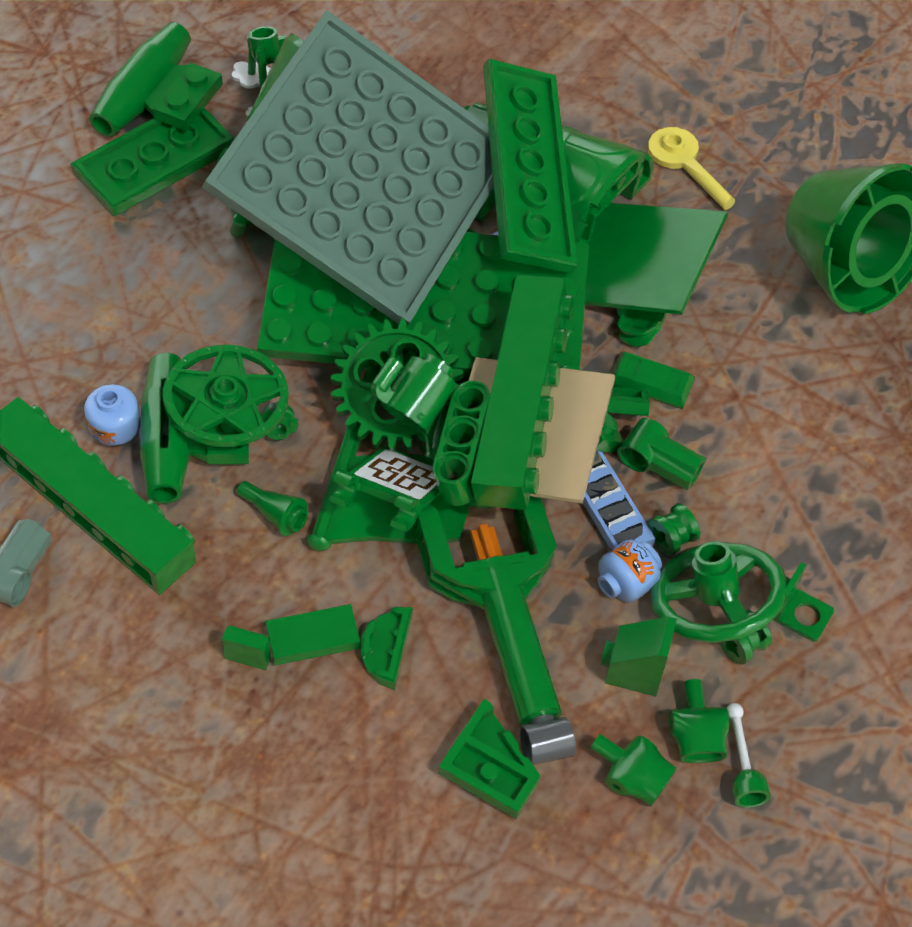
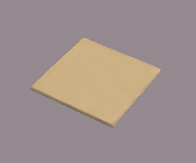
M476 357L469 381L482 382L491 393L498 360ZM561 368L558 387H552L550 394L554 400L553 417L551 422H545L543 429L547 436L545 456L543 458L538 457L536 468L539 469L540 474L537 494H530V496L583 504L615 381L614 374ZM455 477V478H452L451 480H456V479H459L460 477Z

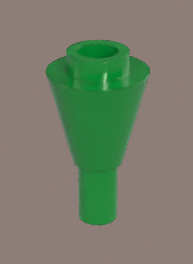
M243 481L238 486L237 495L256 505V508L283 536H289L294 532L300 531L306 524L308 511L305 499L268 490L264 491L248 481Z

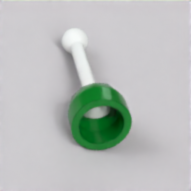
M731 703L726 709L729 719L733 723L742 771L733 781L734 801L737 806L744 808L761 806L771 799L769 784L761 772L751 769L741 723L744 711L740 704Z

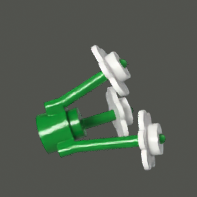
M270 26L251 30L247 36L249 49L248 63L243 61L236 62L233 66L232 79L240 81V85L244 88L250 89L260 86L261 90L271 69L266 65L274 63L286 36H278L277 29ZM252 107L245 111L246 116H249Z

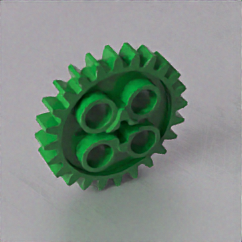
M402 318L398 329H392L389 320L384 319L383 331L380 332L372 324H368L369 337L364 338L361 334L355 332L354 340L357 346L355 348L346 344L342 346L343 353L348 359H335L334 361L335 367L343 372L331 375V383L342 387L331 392L332 400L344 401L336 408L337 415L344 416L350 414L345 422V428L349 430L359 425L358 440L362 441L369 434L373 435V448H377L384 439L388 440L390 451H394L397 441H403L406 450L411 451L412 439L415 438L425 447V436L421 432L412 429L395 417L390 420H383L378 417L376 411L381 406V402L371 393L372 383L363 382L359 375L364 369L369 367L380 371L384 365L380 358L382 353H386L388 357L397 358L404 351H412L421 359H423L426 353H429L441 359L450 367L458 363L459 356L458 354L445 355L449 349L450 342L446 340L436 344L437 330L433 329L426 336L423 335L422 322H418L413 330H407L406 320ZM405 366L402 367V369L400 370L399 374L397 375V378H398V376L400 375V373L402 372V370L404 369ZM453 369L454 373L450 378L454 381L462 379L463 370Z

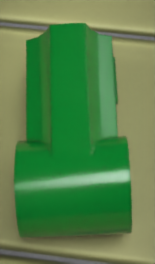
M650 418L639 419L617 450L620 460L630 469L637 472H646L650 469L686 490L692 488L706 461L705 457L670 439L667 430L660 423Z

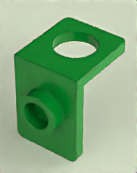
M800 562L792 578L786 576V600L782 611L773 621L812 642H817L830 621L834 608L798 589L807 566ZM801 606L811 607L818 613L819 621L812 626L803 625L796 619L795 610Z

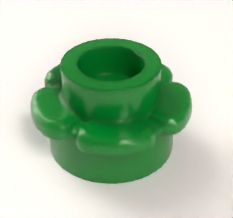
M278 402L270 403L262 410L260 416L263 423L275 411ZM289 405L279 425L266 436L274 440H283L290 433L296 432L298 429V419L294 418V411Z

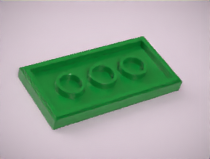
M204 108L186 131L153 118L71 162V168L78 179L115 217L217 160L220 153L225 148L230 147L235 138Z

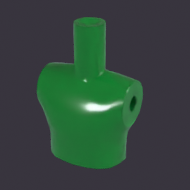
M700 679L685 681L687 708L670 710L668 716L669 732L671 737L677 742L680 761L684 763H710L726 759V737L729 732L727 709L724 707H705L702 681Z
M599 734L590 749L613 764L605 778L606 785L618 795L633 796L642 800L650 807L657 800L677 770V767L660 754L654 743L643 736H636L622 749L602 734Z

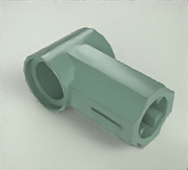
M30 519L18 520L0 547V602L12 607H17L24 600L31 585V573L53 541L50 532L46 531L39 523Z

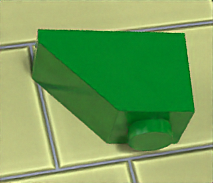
M667 616L620 625L615 642L606 640L600 665L608 667L605 683L656 697L668 658L677 618Z

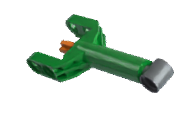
M530 496L528 509H515L513 515L525 552L503 556L494 526L488 527V524H481L478 529L470 531V537L478 560L462 563V567L455 568L438 509L430 503L421 510L412 526L428 585L455 602L479 606L484 609L519 726H521L520 742L523 755L529 758L533 765L573 757L576 751L573 729L567 717H560L562 711L526 601L531 591L538 586L551 566V560L557 548L541 498Z

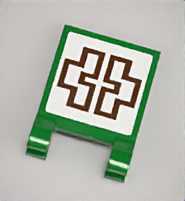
M383 446L350 472L340 469L335 473L333 482L338 483L339 486L336 492L330 495L329 502L346 508L351 504L358 490L399 507V512L391 519L390 526L407 532L412 528L421 510L436 499L440 493L432 464L396 450L390 451L388 447Z

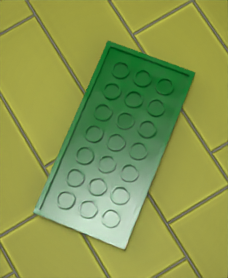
M466 232L413 319L407 325V330H413L418 322H422V334L425 336L433 329L437 330L436 344L446 340L450 342L449 349L445 355L458 354L459 356L458 363L451 368L463 370V376L470 377L476 357L498 360L516 275L565 278L567 295H573L574 308L572 319H565L564 328L567 329V346L565 353L558 354L557 362H560V368L580 370L589 244L575 242L578 267L572 273L503 260L500 255L499 235ZM275 239L257 345L258 352L268 358L334 364L335 359H348L342 350L344 344L354 348L357 346L354 340L355 332L361 334L364 338L369 337L368 324H372L380 332L383 331L384 319H388L392 329H398V323ZM404 351L398 355L397 359L402 362L403 366H406L411 356H418L412 351ZM386 353L380 355L381 360L385 364L389 358Z

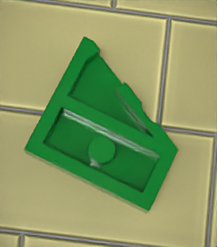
M486 699L482 700L438 768V774L515 819L518 818L535 791L541 777L530 759L521 754L518 742L509 730L506 731L494 714V707Z

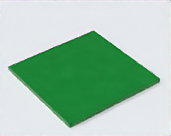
M610 203L597 217L591 242L589 243L585 305L682 315L728 217L727 211Z

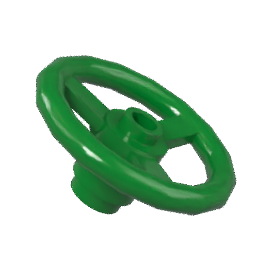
M719 541L707 542L676 555L660 569V580L650 590L652 611L657 618L667 616L677 618L674 633L688 640L709 643L739 640L764 629L782 611L786 600L785 588L787 581L785 572L771 555L750 545ZM756 566L768 577L771 590L767 601L754 614L749 616L737 598L740 594L739 578ZM693 567V579L672 582L684 570ZM698 596L699 600L706 605L720 606L730 623L719 625L692 623L678 616L670 607L668 601Z

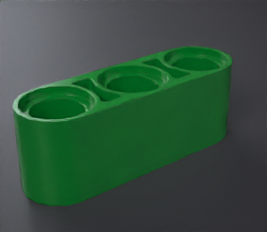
M475 380L466 381L455 388L433 464V473L441 498L452 506L465 505L475 497L471 480L490 398L487 386ZM460 477L459 479L451 480L452 478Z

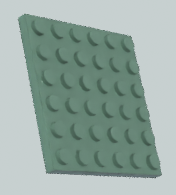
M326 10L201 188L399 324L401 319L405 318L408 325L494 188L489 127Z

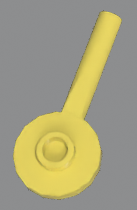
M666 127L657 130L651 135L648 141V154L655 163L670 169L684 168L724 210H728L734 205L735 199L695 160L698 155L699 145L693 134L678 127Z

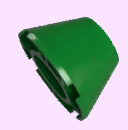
M897 163L821 171L809 177L799 187L790 202L785 222L788 241L833 304L848 313L861 312L869 314L878 311L895 300L912 282L911 165Z

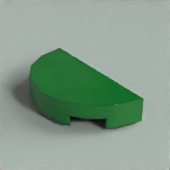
M413 607L391 608V612L380 615L376 620L372 619L368 622L361 636V660L367 674L379 685L395 690L412 620Z

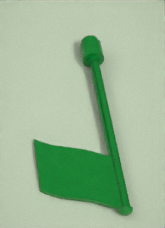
M372 367L367 368L363 382L373 383L379 370ZM359 425L346 430L313 533L307 537V543L313 550L326 551L334 543L372 540L417 544L412 528L405 532L390 526L391 519L398 514L400 509L394 506L393 503L358 490L353 501L346 508L329 502L330 495L335 493L339 486L338 483L333 482L335 473L340 469L350 472L371 456H356L361 442L357 437ZM406 454L433 465L424 455ZM439 495L431 502V505L438 509L447 542L460 541L470 505L467 503L462 506H452L443 501L441 495Z

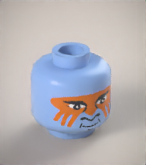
M103 385L95 389L87 397L84 405L85 418L88 430L95 440L111 446L121 445L130 441L138 433L141 419L138 401L132 391L120 385Z
M632 539L625 540L603 555L599 560L598 571L600 577H598V584L609 598L613 599L616 597L626 603L635 602L650 591L654 584L660 580L661 559L654 548L648 543Z

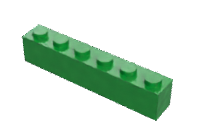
M516 275L471 480V486L478 506L527 510L530 494H537L540 474L536 464L538 457L543 458L546 452L547 436L543 429L545 422H551L553 417L554 400L550 394L552 387H558L561 368L560 362H557L559 353H565L567 329L564 328L565 319H572L574 308L573 295H567L565 278Z
M17 396L0 410V461L159 596L196 563L195 540L191 533L180 524L174 526L169 522L155 502L149 499L145 502L140 498L126 478L121 475L115 477L111 474L97 454L92 451L86 453L82 450L68 430L65 428L58 430L52 425L48 416L39 406L35 404L29 406Z

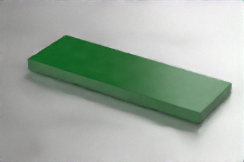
M488 59L483 65L501 259L572 273L578 267L556 75Z

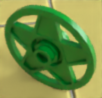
M228 344L204 347L183 357L168 373L163 388L165 411L173 425L187 437L197 442L217 447L241 446L255 442L268 435L283 419L289 397L285 376L270 358L251 348ZM216 357L210 372L187 370L199 361ZM242 358L260 365L269 374H246ZM173 390L193 401L184 418L179 415L173 403ZM280 396L277 408L269 419L263 423L257 405ZM219 424H228L240 434L219 435L206 431Z

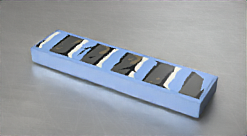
M596 451L583 505L608 547L612 550L621 542L630 539L646 542L654 546L655 537L603 452Z

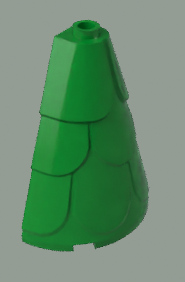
M476 102L472 107L469 105L464 107L465 110L488 125L486 104ZM562 125L575 242L589 244L600 213L619 194L632 200L651 180L654 164L653 158L631 146L585 134Z

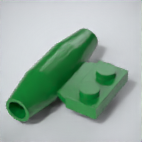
M170 22L142 43L108 82L90 115V123L98 133L106 137H112L147 109L154 116L155 120L186 131L223 85L222 74L191 62L189 65H179L191 42V36L182 25Z
M160 353L152 357L141 398L140 457L149 499L162 504L173 503L180 499L190 456L206 461L207 464H249V444L235 447L206 445L187 437L170 421L164 407L163 388L168 373L181 360L179 356L173 353ZM173 390V403L179 415L184 418L193 401ZM219 424L206 431L219 435L240 434L228 424Z

